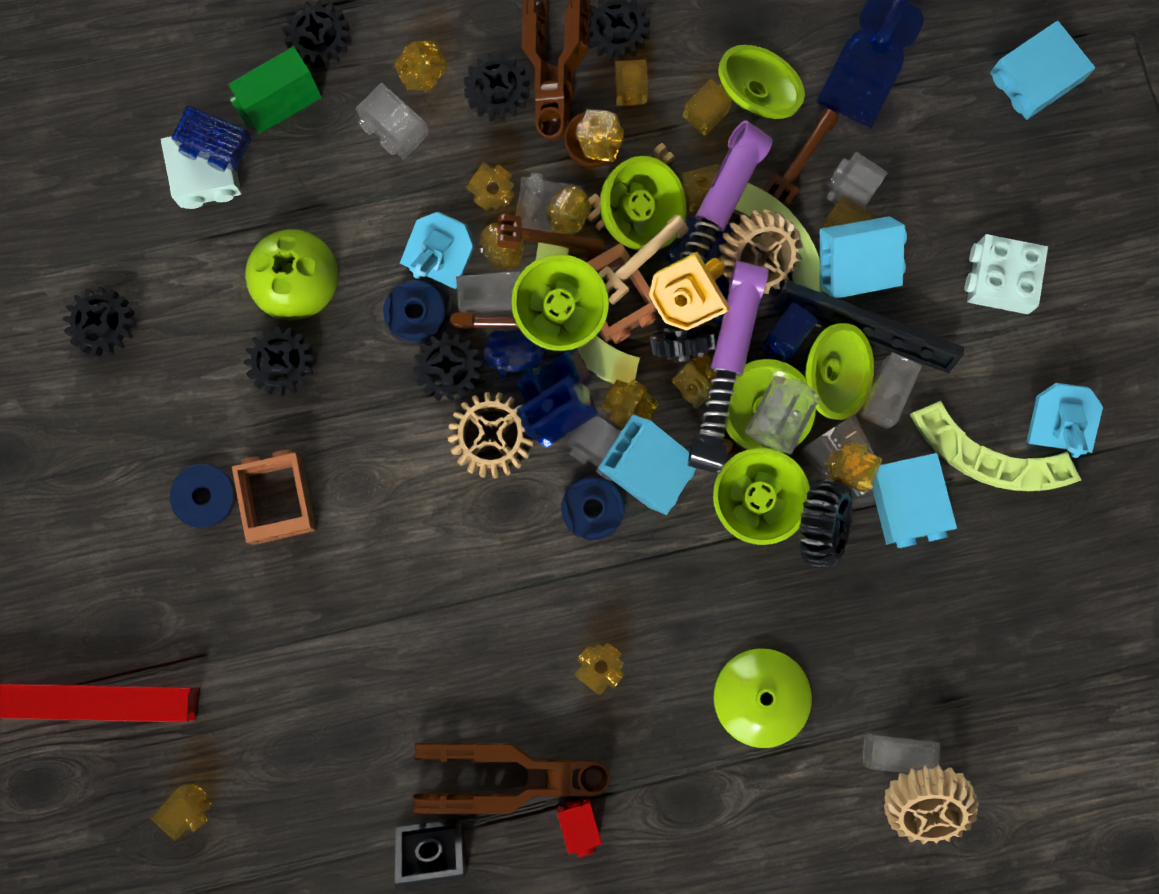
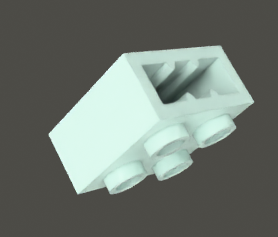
M223 126L161 139L171 196L181 208L195 209L201 207L206 202H227L232 200L234 196L242 195L231 138Z
M986 234L977 244L974 243L971 248L969 261L973 262L972 273L968 274L964 288L968 292L967 302L1023 314L1031 313L1039 307L1048 246Z

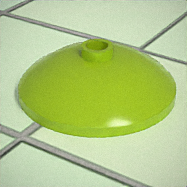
M752 45L732 47L723 55L718 68L721 83L729 97L741 108L751 114L767 119L788 118L799 110L805 98L804 86L796 71L784 59L767 49Z
M838 323L827 327L812 345L806 363V386L810 399L820 414L835 420H844L852 417L862 408L869 396L874 377V358L867 337L858 327L851 324Z
M761 359L745 364L743 375L736 376L735 378L738 382L734 383L733 386L735 393L731 395L730 401L733 404L728 407L730 415L726 416L725 424L727 426L725 430L733 441L745 450L769 448L784 453L793 449L810 432L816 414V408L807 391L805 377L793 366L778 360ZM759 405L767 407V415L764 416L759 413Z
M752 649L736 655L723 667L714 687V707L720 723L732 737L752 747L770 748L788 742L802 730L811 711V688L804 671L793 659L776 650ZM765 692L771 695V702L768 705H763L760 701L761 695Z

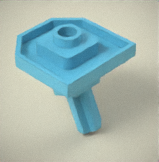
M435 212L416 220L400 264L409 267L410 271L414 273L413 277L420 279L421 276H428L457 289L475 247L467 224L441 212Z
M1055 383L1036 397L1026 442L1034 445L1067 449L1071 452V456L1075 458L1087 452L1092 453L1103 406L1089 387Z

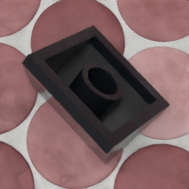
M461 818L395 827L396 888L465 877L468 867Z

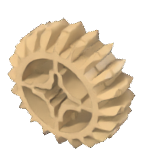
M764 209L761 214L757 210H752L750 219L746 215H740L741 223L739 225L730 223L733 231L731 234L722 233L723 238L727 242L718 245L719 250L723 253L718 257V260L723 261L725 264L723 275L727 277V281L730 283L736 261L769 268L764 294H769L771 286L774 289L780 290L779 282L782 280L790 281L788 276L790 271L798 272L794 262L803 260L801 254L797 252L803 248L802 242L798 240L801 236L799 231L794 228L792 221L785 219L779 212L773 214L770 210ZM755 246H757L766 256L765 259L761 255H758L759 252L755 249Z
M486 392L484 393L485 402L480 403L478 397L474 395L472 396L473 407L470 408L466 402L461 404L466 412L464 415L454 412L453 416L460 424L451 423L449 424V429L458 434L449 436L448 441L452 444L459 443V445L451 449V453L453 455L463 453L457 461L460 466L470 461L467 469L469 473H474L479 466L481 478H485L487 469H491L492 476L495 479L499 476L498 468L503 467L504 473L510 475L511 471L508 464L512 462L518 469L522 466L517 459L518 455L525 459L529 458V453L522 448L523 446L533 447V440L525 438V436L533 435L534 428L523 427L531 422L530 415L519 417L525 409L523 405L512 409L515 403L514 398L510 397L503 404L502 393H497L495 401H491L490 393ZM494 411L503 413L506 416L490 422L485 420L480 414ZM472 421L479 430V435L473 441L474 444L468 449L466 445V431ZM514 422L518 429V436L511 450L503 440L506 431L509 430V426ZM482 425L487 430L491 429L492 432L494 429L498 430L496 434L500 445L496 441H485L487 437ZM487 449H495L503 457L495 460H485L476 455L479 452L483 453Z
M924 765L923 770L918 771L911 768L910 774L899 773L898 780L890 781L889 789L885 790L884 810L891 829L896 830L899 837L907 836L910 842L917 839L923 845L927 841H934L937 845L939 840L944 839L950 842L952 836L962 837L963 830H971V823L977 821L978 800L974 788L971 786L970 781L964 778L963 773L956 774L952 768L944 771L939 765L934 769H928Z

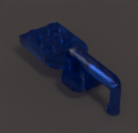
M867 0L859 17L861 30L855 32L845 43L816 102L872 128L901 71L904 61L903 48L909 47L915 42L923 26L924 17L920 9L909 4V0Z

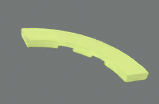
M747 183L733 213L739 216L746 215L750 219L752 210H757L762 214L763 210L766 209L773 212V214L779 212L785 219L792 221L794 228L801 235L798 240L802 242L803 248L797 252L801 254L803 260L794 262L798 272L790 271L791 282L826 294L820 289V259L805 228L792 212L775 197ZM791 314L790 320L821 327V325Z
M538 243L536 260L549 255L569 254V248ZM597 335L585 345L567 351L575 361L582 364L601 379L633 390L640 360L639 357L615 349Z
M941 401L910 414L920 434L940 457L960 472L982 483L1015 491H1043L1081 481L1068 451L1045 458L1019 459L1008 457V455L995 452L983 445H978L965 435L966 433L953 421Z

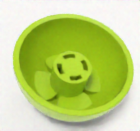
M649 156L630 158L613 169L603 184L600 195L602 220L609 233L626 247L640 250L667 226L666 223L675 215H679L685 221L687 207L682 184L674 171L667 164ZM676 235L673 236V237H672L664 246H662L660 249H662V248L668 246L669 244H671V243L676 239L677 236H676Z
M285 229L267 235L256 244L247 260L245 279L253 301L265 313L281 320H301L318 313L330 302L338 285L339 269L333 252L320 238L303 230Z
M556 254L537 259L522 271L514 285L512 311L516 324L531 342L542 348L553 351H568L579 348L599 333L607 318L609 299L606 286L597 271L579 258ZM552 310V312H554L555 314H558V317H557L556 315L552 314V313L549 312V311Z
M753 448L738 453L725 463L715 481L713 502L720 522L733 536L747 543L768 545L789 538L800 528L801 513L804 508L803 503L807 499L810 486L805 473L792 458L777 450Z

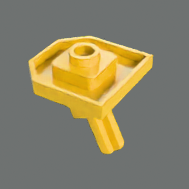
M695 252L654 274L649 297L666 324L689 330L729 311L730 306L715 282L724 274L723 268L725 264L723 261L712 258L704 264L699 253Z

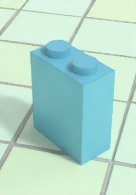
M1057 20L1001 58L990 74L995 85L1010 98L1013 108L1028 120L1082 83L1092 73L1095 66Z
M887 216L821 228L820 289L831 297L841 298L903 286V274L906 270L904 244L907 241L905 225Z
M632 415L598 467V470L650 509L667 515L676 504L687 482L693 477L696 468L687 466L690 453L652 421Z
M937 453L883 464L868 470L886 545L896 543L897 548L908 547L917 544L915 538L924 536L928 537L929 542L948 538L947 531L957 529Z

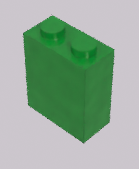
M294 46L228 84L234 96L229 98L245 125L247 127L253 125L258 134L322 98L309 69Z

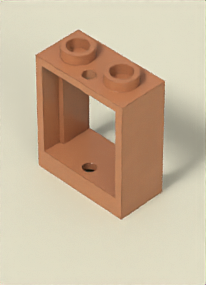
M619 243L587 263L599 273L606 266L611 270L621 265L623 266L631 257L624 246ZM638 269L630 276V279L647 305L610 327L605 321L599 331V335L607 344L612 341L617 344L631 335L630 330L639 325L642 328L647 327L658 319L656 315L659 312L649 297L650 287Z
M290 449L276 451L272 453V458L260 460L258 456L248 457L241 460V465L232 466L246 543L256 545L317 531L303 459L296 452L292 453ZM292 467L302 517L258 526L249 477Z

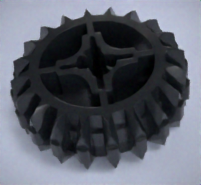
M830 479L817 480L808 491L807 499L803 503L804 508L801 513L800 534L798 536L801 557L805 563L826 568L835 567L842 560V555L845 553V547L848 544L849 534L851 533L853 513L852 493L847 484Z

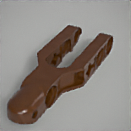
M523 0L522 49L535 66V125L540 135L549 141H558L563 139L567 125L570 122V107L573 103L574 72L589 51L590 0H568V9H565L564 50L558 58V66L550 65L546 61L548 0Z
M415 743L414 761L440 760V762H448L449 760H474V762H518L526 768L528 781L519 793L413 794V812L423 814H511L533 797L601 795L610 785V772L603 763L598 761L535 760L513 743Z

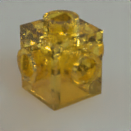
M413 41L402 50L401 56L393 64L407 90L427 91L432 89L437 84V80L449 68L436 41Z
M587 109L583 120L577 125L576 138L579 140L586 158L614 162L623 142L624 130L620 126L617 114L607 110L595 111Z
M483 162L466 186L467 190L476 195L473 201L486 211L490 207L497 211L500 205L506 208L516 194L511 190L515 185L510 181L513 175L498 164L493 169ZM490 182L497 183L499 186L498 191L495 193L488 192L487 185Z
M706 353L704 356L691 360L671 380L680 390L684 399L691 403L695 409L710 401L709 391L713 390L711 380L716 377V373L711 369L712 360Z
M616 379L601 407L611 414L609 420L624 428L632 415L650 420L660 403L648 394V389L639 382L631 380L630 383H626Z
M608 642L603 647L598 643L594 648L588 645L577 659L581 666L574 676L601 696L608 685L614 689L625 674L621 670L624 663L619 660L622 653ZM599 660H603L607 664L606 670L602 673H598L595 670V663Z

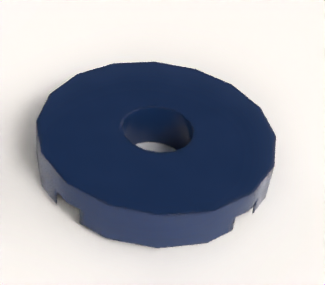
M418 280L402 282L396 286L397 288L386 297L383 308L385 323L392 334L402 341L411 343L425 342L431 339V336H436L443 327L447 314L444 299L438 290L429 283ZM413 304H419L423 307V314L417 319H411L406 314L408 307Z
M197 464L184 469L175 478L170 488L169 502L173 513L181 522L195 528H208L221 524L231 514L235 505L236 495L232 479L223 470L211 465ZM201 488H208L211 493L209 502L199 505L195 499L197 491Z
M597 476L584 477L574 482L566 491L561 503L562 519L567 528L577 537L589 541L602 540L612 535L621 525L625 513L624 499L619 489L609 481ZM596 500L601 504L602 512L599 516L589 517L585 514L583 508L587 501Z

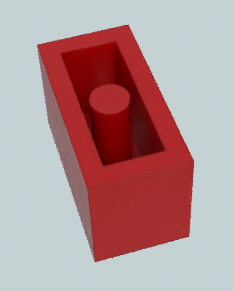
M590 796L558 805L557 815L568 854L576 852L577 857H583L597 851L596 846L602 845Z

